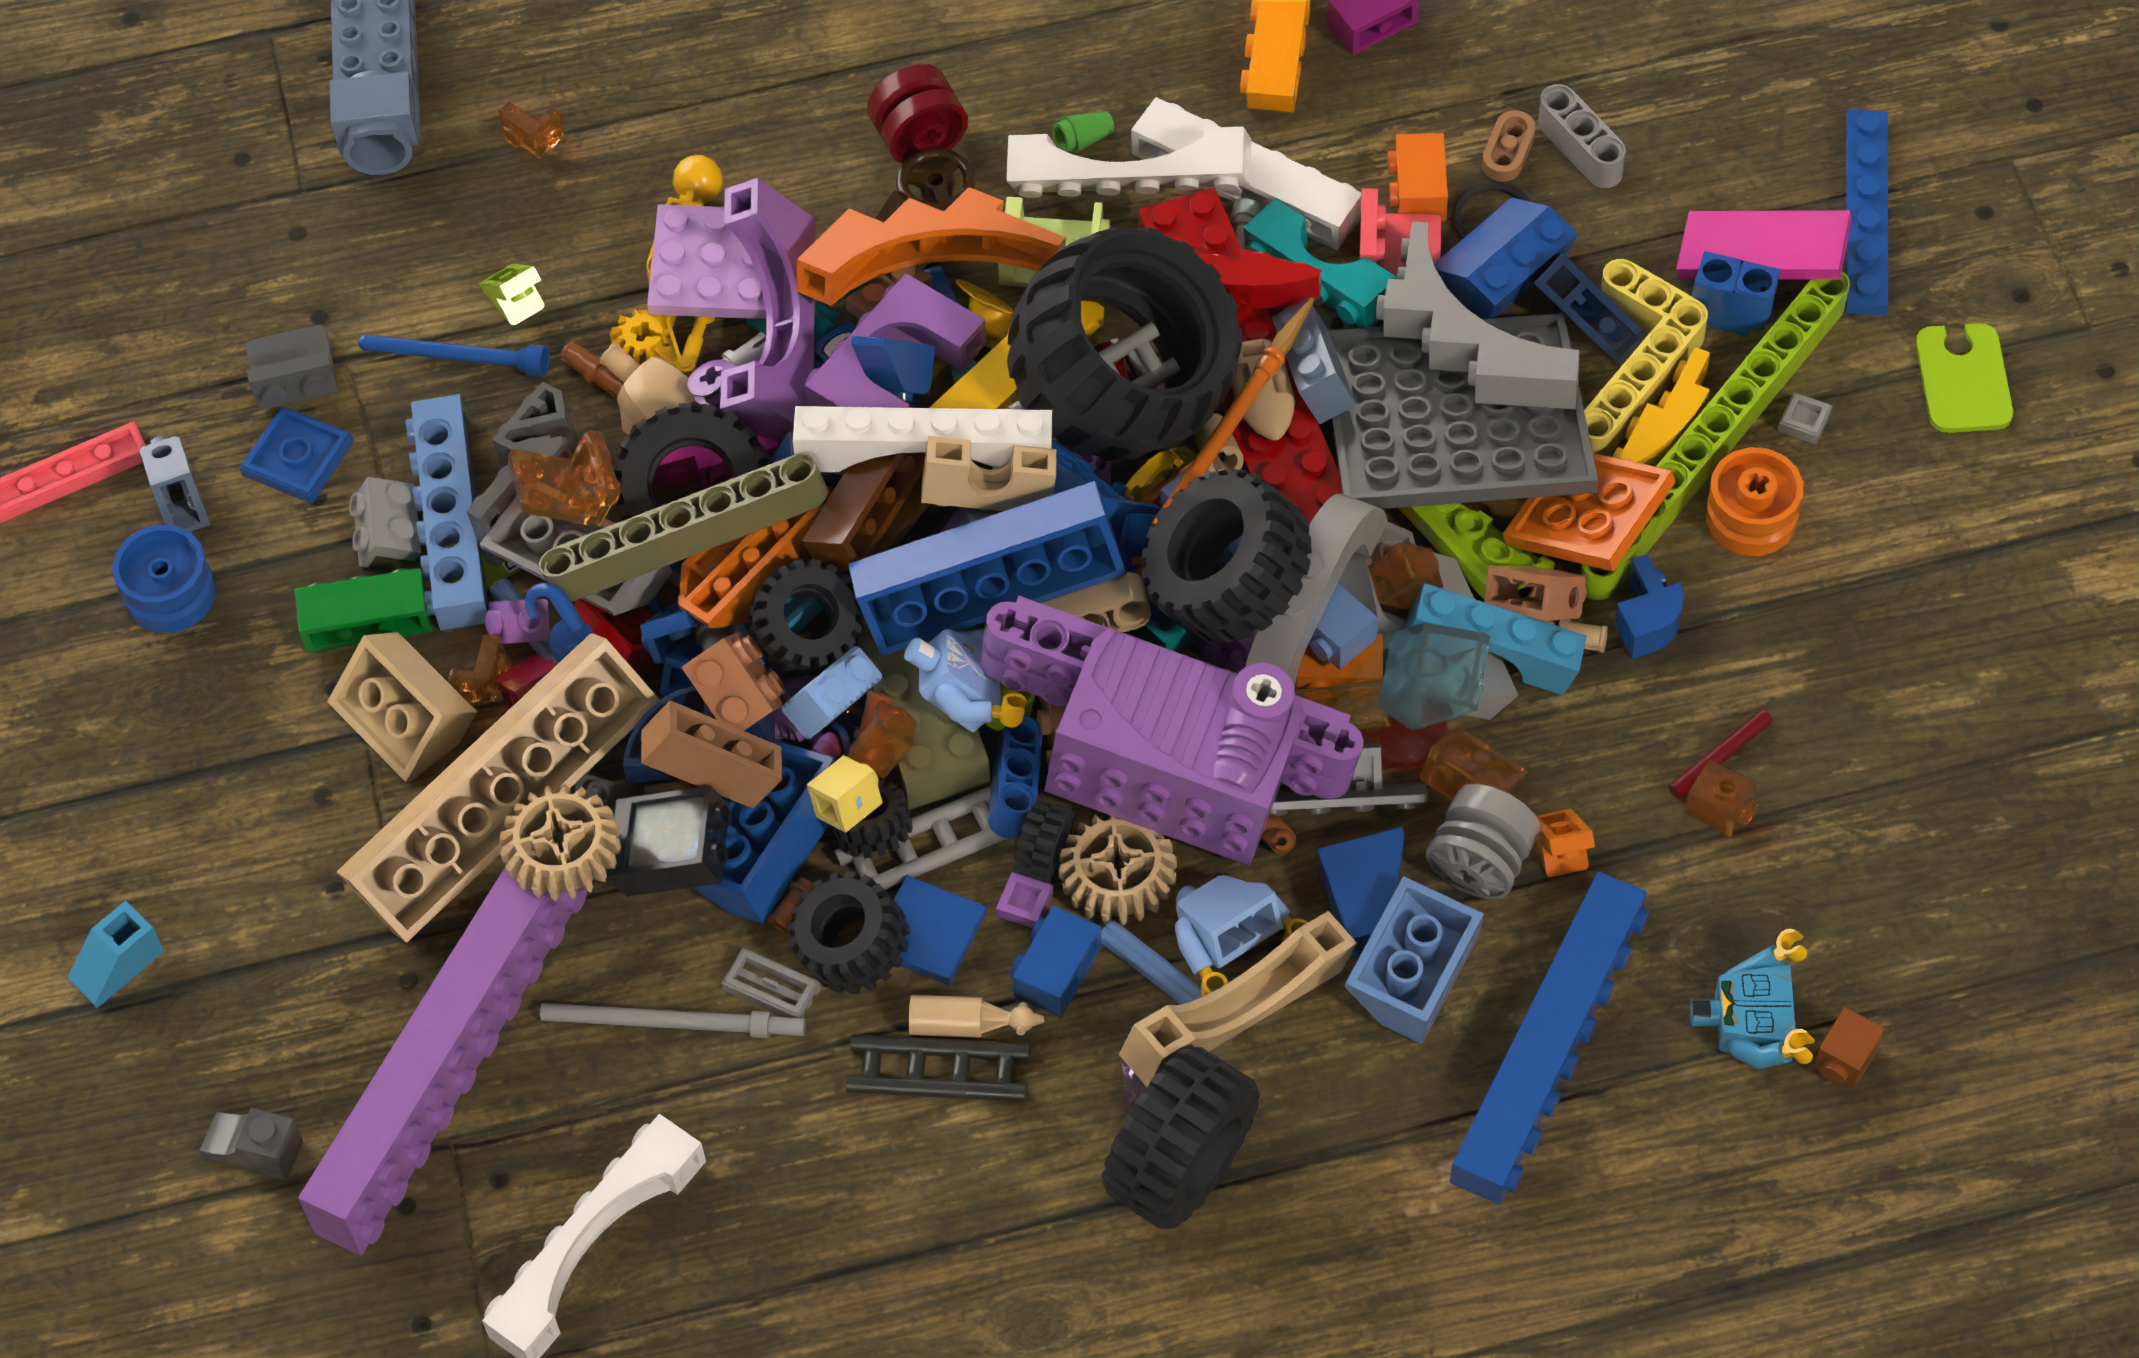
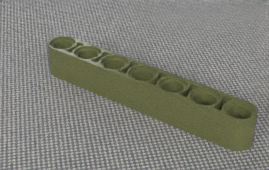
M807 454L793 455L553 547L541 557L539 569L547 583H552L561 588L568 595L571 602L813 510L826 500L828 488L813 457Z

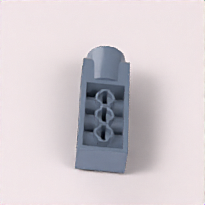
M331 0L333 80H329L330 120L339 152L343 155L347 164L358 172L369 175H386L397 172L407 166L412 159V147L420 146L421 144L415 0Z

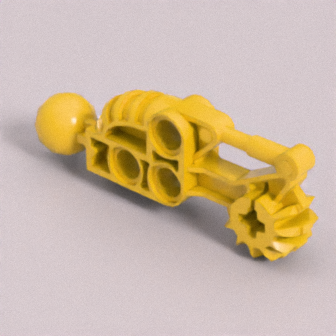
M691 155L681 160L673 174V185L680 198L668 197L666 205L704 206L703 204L714 200L723 185V175L715 161L704 155ZM654 242L647 260L646 267L649 284ZM636 308L632 313V318L620 315L618 320L619 326L612 327L610 332L611 345L618 343L640 365L651 357L658 356L663 358L688 378L696 370V362L703 344L702 337L706 325L715 319V317L694 316L695 323L692 332L688 335L683 353L680 355L672 329L676 316L649 315L648 310H637Z

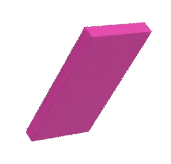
M1850 210L1689 211L1676 268L1678 279H1696L1704 251L1780 269L1779 279H1841L1852 221Z

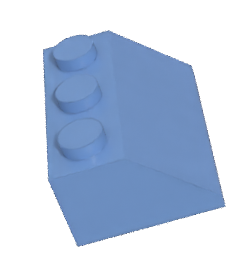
M1403 876L1345 983V988L1382 1026L1423 1044L1479 938L1484 913Z

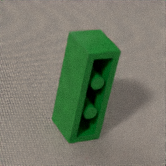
M403 568L387 574L375 576L360 575L350 580L332 583L318 582L308 587L296 588L298 628L306 652L310 653L358 645L364 635L398 632L402 637L432 632L431 619L427 613L424 591H427L421 569L410 570Z

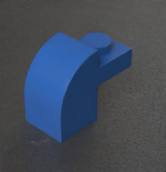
M1647 554L1631 559L1628 582L1636 597L1617 603L1614 626L1631 659L1660 650L1674 639L1680 626L1684 603V592L1681 583L1679 582L1667 587L1662 570L1659 567L1654 568Z

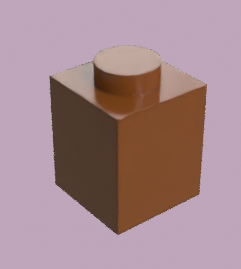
M1844 1007L1819 1047L1814 1068L1820 1071L1822 1076L1828 1081L1837 1085L1844 1084L1854 1090L1877 1053L1885 1028Z

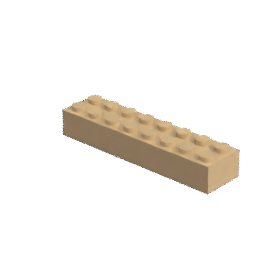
M590 633L337 871V874L394 935L407 943L500 855L502 847L500 832L506 830L504 824L505 816H516L514 811L515 803L527 806L529 804V793L535 794L538 798L545 796L546 786L550 787L553 793H560L564 784L571 788L636 726L642 716L660 699L606 638Z

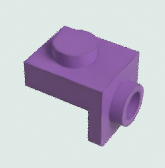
M545 598L536 600L535 609L537 617L535 619L529 617L525 609V600L489 602V611L486 613L485 625L488 634L491 636V644L549 640L548 601Z

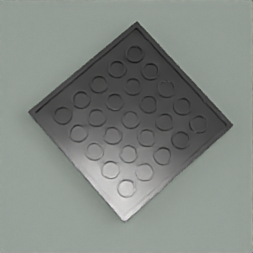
M1564 313L1482 319L1489 325L1515 337L1546 346L1571 349ZM1384 327L1329 331L1356 406L1331 418L1342 494L1381 509L1598 493V476L1579 384L1576 409L1475 403V386H1468V372L1429 370V353L1422 352V339L1384 337Z

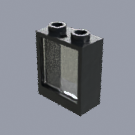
M711 785L616 800L614 820L618 823L620 830L618 838L621 849L620 853L615 854L617 861L615 869L607 870V878L626 897L721 883L723 865L726 864L728 858L726 836L727 827L732 822V812L728 802Z

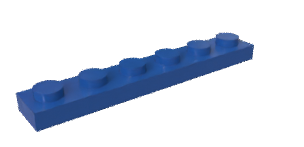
M1847 109L1845 210H1850L1852 221L1845 253V274L1850 280L1845 313L1886 315L1888 310V111Z

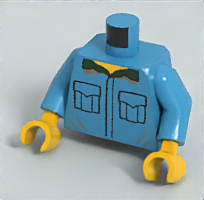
M1786 929L1779 934L1776 941L1777 946L1771 945L1719 976L1715 990V1000H1691V1026L1717 1027L1719 1050L1730 1053L1731 1056L1758 1070L1792 1061L1793 1057L1801 1064L1810 1063L1813 1054L1806 1047L1802 1046L1813 1044L1815 1040L1804 1029L1795 1028L1791 966L1784 965L1786 958L1795 962L1803 961L1806 958L1807 949L1802 945L1791 949L1793 943L1801 940L1803 935L1794 929Z

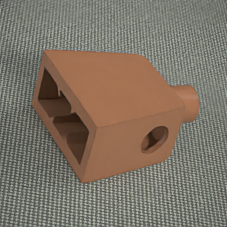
M1488 565L1484 602L1545 621L1577 619L1582 614L1583 602L1587 595L1586 580L1583 575L1544 567ZM1519 584H1525L1524 587H1531L1530 593L1524 598L1518 593Z

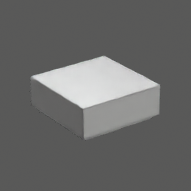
M1793 392L1779 422L1778 432L1817 445L1831 415L1832 405Z

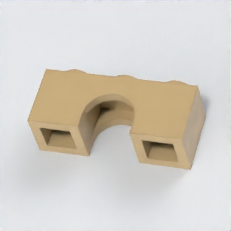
M928 436L922 475L921 503L976 508L983 511H1006L1053 495L1056 480V449L1014 445L1010 461L999 469L989 470L977 466L971 460V440Z

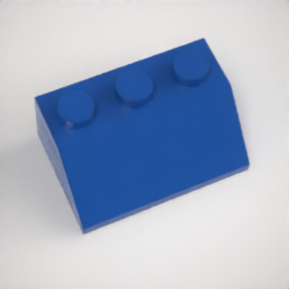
M1510 198L1434 263V267L1447 289L1466 309L1481 319L1496 318L1534 285L1532 283L1534 279L1560 253H1563L1565 256L1568 255L1578 233L1550 206Z

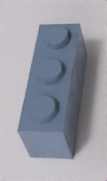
M1308 298L1285 308L1282 312L1272 317L1277 334L1309 300ZM1312 305L1291 349L1285 356L1298 392L1318 423L1321 424L1356 406L1329 331Z

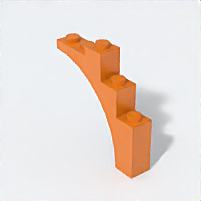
M970 187L945 211L908 198L885 222L848 209L797 258L796 292L832 306L850 290L875 277L904 267L932 262H994L1027 268L1037 272L1048 259L1066 246V237L1004 213L1003 200Z

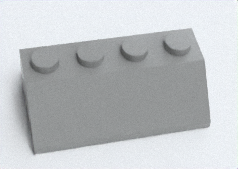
M528 480L480 542V546L482 549L545 580L539 569V561L546 551L615 523ZM669 564L581 599L615 616L649 605L673 571Z

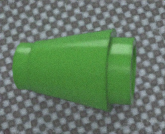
M1107 111L1062 116L1060 121L1053 125V136L1057 147L1072 154H1076L1105 138L1107 135L1114 133V122Z

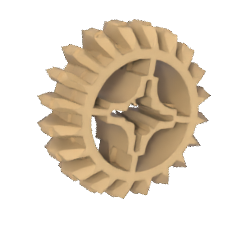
M566 784L563 785L560 793H553V790L546 786L545 796L538 798L530 792L528 796L529 804L527 806L515 803L514 811L516 816H505L504 824L506 830L500 832V842L502 845L500 854L502 861L506 863L508 875L512 879L517 878L518 885L523 891L532 888L533 894L538 899L546 891H549L551 899L555 902L561 892H567L568 896L574 900L577 893L576 889L583 887L584 890L591 893L593 889L592 880L605 882L607 877L605 869H615L617 862L615 854L620 853L621 849L618 838L620 830L618 823L614 820L613 811L609 806H603L602 799L597 794L589 798L587 791L583 787L574 794H571L570 787ZM558 832L561 833L562 840L564 841L562 842L564 849L562 853H560L558 847Z
M1095 814L1092 818V827L1080 822L1077 827V835L1068 834L1066 839L1067 848L1062 849L1060 852V863L1062 864L1059 867V878L1063 881V892L1066 896H1072V905L1075 907V910L1085 907V915L1089 919L1097 913H1101L1102 922L1105 925L1111 920L1112 916L1119 917L1120 923L1124 926L1127 922V916L1133 914L1141 922L1144 918V909L1156 913L1159 909V900L1167 901L1170 896L1169 887H1173L1176 883V873L1174 871L1177 868V857L1172 854L1173 844L1170 839H1164V834L1117 819V817L1111 815L1108 816L1109 820L1102 821ZM1106 847V849L1103 850L1102 852L1094 854L1095 852L1099 851L1100 849H1103V848ZM1115 857L1119 858V867H1122L1120 879L1117 877V870L1114 869ZM1141 882L1139 885L1129 889L1134 883ZM1099 886H1105V887L1109 888L1110 890L1101 888V887H1099Z

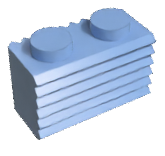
M854 646L843 657L835 661L782 706V712L804 738L811 739L882 679V673L860 647Z

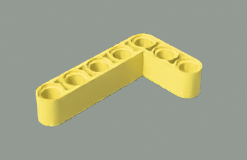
M1616 259L1606 264L1603 269L1601 291L1649 335L1584 410L1592 452L1604 456H1609L1623 440L1633 416L1640 417L1647 403L1653 404L1671 383L1681 359L1688 361L1694 347L1700 348L1702 346L1708 319V311L1700 301L1626 259Z

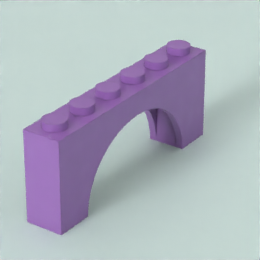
M755 178L725 189L724 225L742 243L757 272L766 309V340L759 362L752 361L721 371L720 409L726 413L729 411L739 417V421L762 436L777 440L779 446L789 431H794L795 406H808L805 382L809 374L814 370L815 299L796 292L797 258L815 242V218L764 181Z

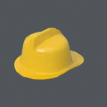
M956 279V284L970 295L967 309L985 319L987 338L985 346L993 349L1008 335L1014 310L1002 300L977 285L965 280Z

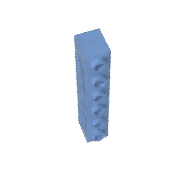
M460 394L411 402L412 418L406 419V430L409 443H415L416 452L409 453L412 475L413 477H419L420 486L413 487L416 510L423 511L424 520L417 521V531L420 545H427L428 555L421 556L424 580L431 581V590L424 591L428 616L436 615L440 631L485 624V617L489 611L482 551L467 514L476 496L467 420ZM448 544H456L453 547L444 548ZM460 579V580L457 581V582L449 583L450 580Z

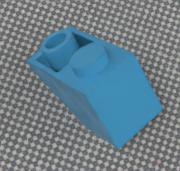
M125 900L90 930L67 978L79 992L98 1008L165 952L154 927Z

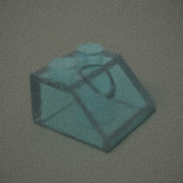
M1425 622L1393 632L1378 706L1411 730L1477 711L1491 637L1484 632Z

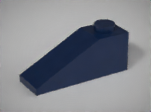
M1560 253L1532 282L1620 367L1648 336L1563 253Z

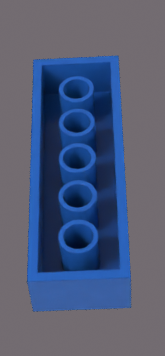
M1095 481L848 564L857 602L881 656L907 648L909 643L915 638H920L926 642L935 638L945 629L959 631L986 622L990 609L1000 602L1009 601L1016 603L1018 596L1038 603H1043L1127 574L1116 536Z

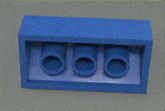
M776 740L775 744L781 746L782 781L753 809L728 798L725 799L731 808L732 822L727 827L726 848L728 858L726 864L723 865L722 881L718 884L693 887L728 913L761 924L765 922L829 826L828 823L816 818L807 784L836 762L834 757ZM698 840L685 859L697 857Z

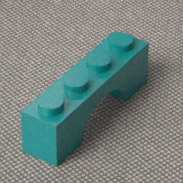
M1276 198L1243 227L1246 250L1266 252L1276 258L1295 263L1304 262L1314 268L1321 269V294L1319 299L1314 301L1315 303L1324 304L1330 309H1335L1344 322L1350 325L1355 324L1360 328H1371L1379 321L1376 319L1378 295H1385L1387 279H1397L1395 275L1367 257L1346 264H1331L1316 259L1305 249L1308 243L1305 217Z

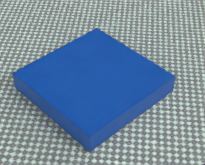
M281 406L239 468L242 476L313 504L354 443V439L349 432Z
M907 875L894 899L906 916L904 920L909 925L910 934L904 936L909 942L908 951L901 952L899 955L904 960L901 966L950 986L987 914L986 906Z

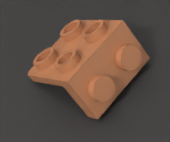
M740 632L729 635L681 667L715 718L743 731L787 702L784 696L787 693L786 686L774 671L768 673L760 661L763 653L750 635L744 637Z

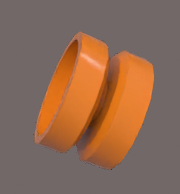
M1749 447L1733 451L1720 460L1711 476L1710 491L1706 505L1705 522L1711 536L1723 548L1746 556H1762L1774 553L1789 543L1797 528L1803 499L1804 482L1798 468L1786 456L1767 448Z

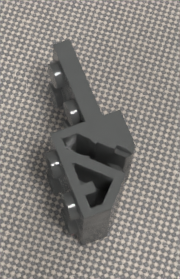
M544 382L523 400L521 407L507 423L500 426L495 437L492 439L502 468L492 484L482 495L475 498L470 509L467 511L479 545L528 480L572 502L581 493L582 482L577 468H582L579 440L562 391ZM481 548L485 561L499 568L505 561Z

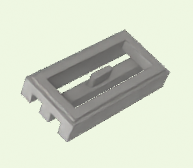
M743 947L721 982L722 990L782 1017L804 1018L803 1013L811 1007L813 996H817L821 990L819 981ZM744 964H747L804 991L802 994H799L779 985L778 982L767 977H761L742 967ZM738 978L744 982H747L753 986H756L764 991H767L796 1005H791L785 1001H782L776 997H773L767 993H764L756 988H753L735 979Z

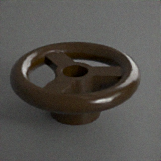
M930 148L913 154L903 162L896 177L897 191H902L909 198L941 211H945L968 187L973 189L975 187V173L968 160L959 153L944 148ZM926 161H946L938 170H931L927 173L912 172L916 166ZM957 169H960L963 175V186L953 197L950 177ZM908 185H914L921 190L922 200L911 193Z

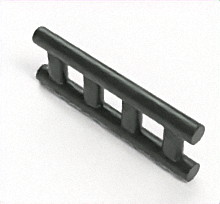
M851 1035V1052L864 1053L862 1075H847L846 1093L1026 1102L1027 1084L1013 1083L1015 1060L1029 1061L1030 1043ZM881 1055H908L906 1078L879 1076ZM926 1056L953 1057L951 1080L924 1079ZM970 1059H997L996 1081H969Z

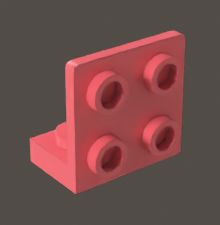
M1362 188L1360 259L1367 257L1397 277L1398 267H1406V262H1401L1402 238H1410L1412 222H1428V246L1433 263H1436L1441 258L1440 215L1385 213L1386 205H1378V189Z

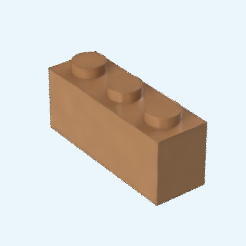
M671 700L642 729V764L698 787L711 785L720 796L752 809L782 781L781 746Z

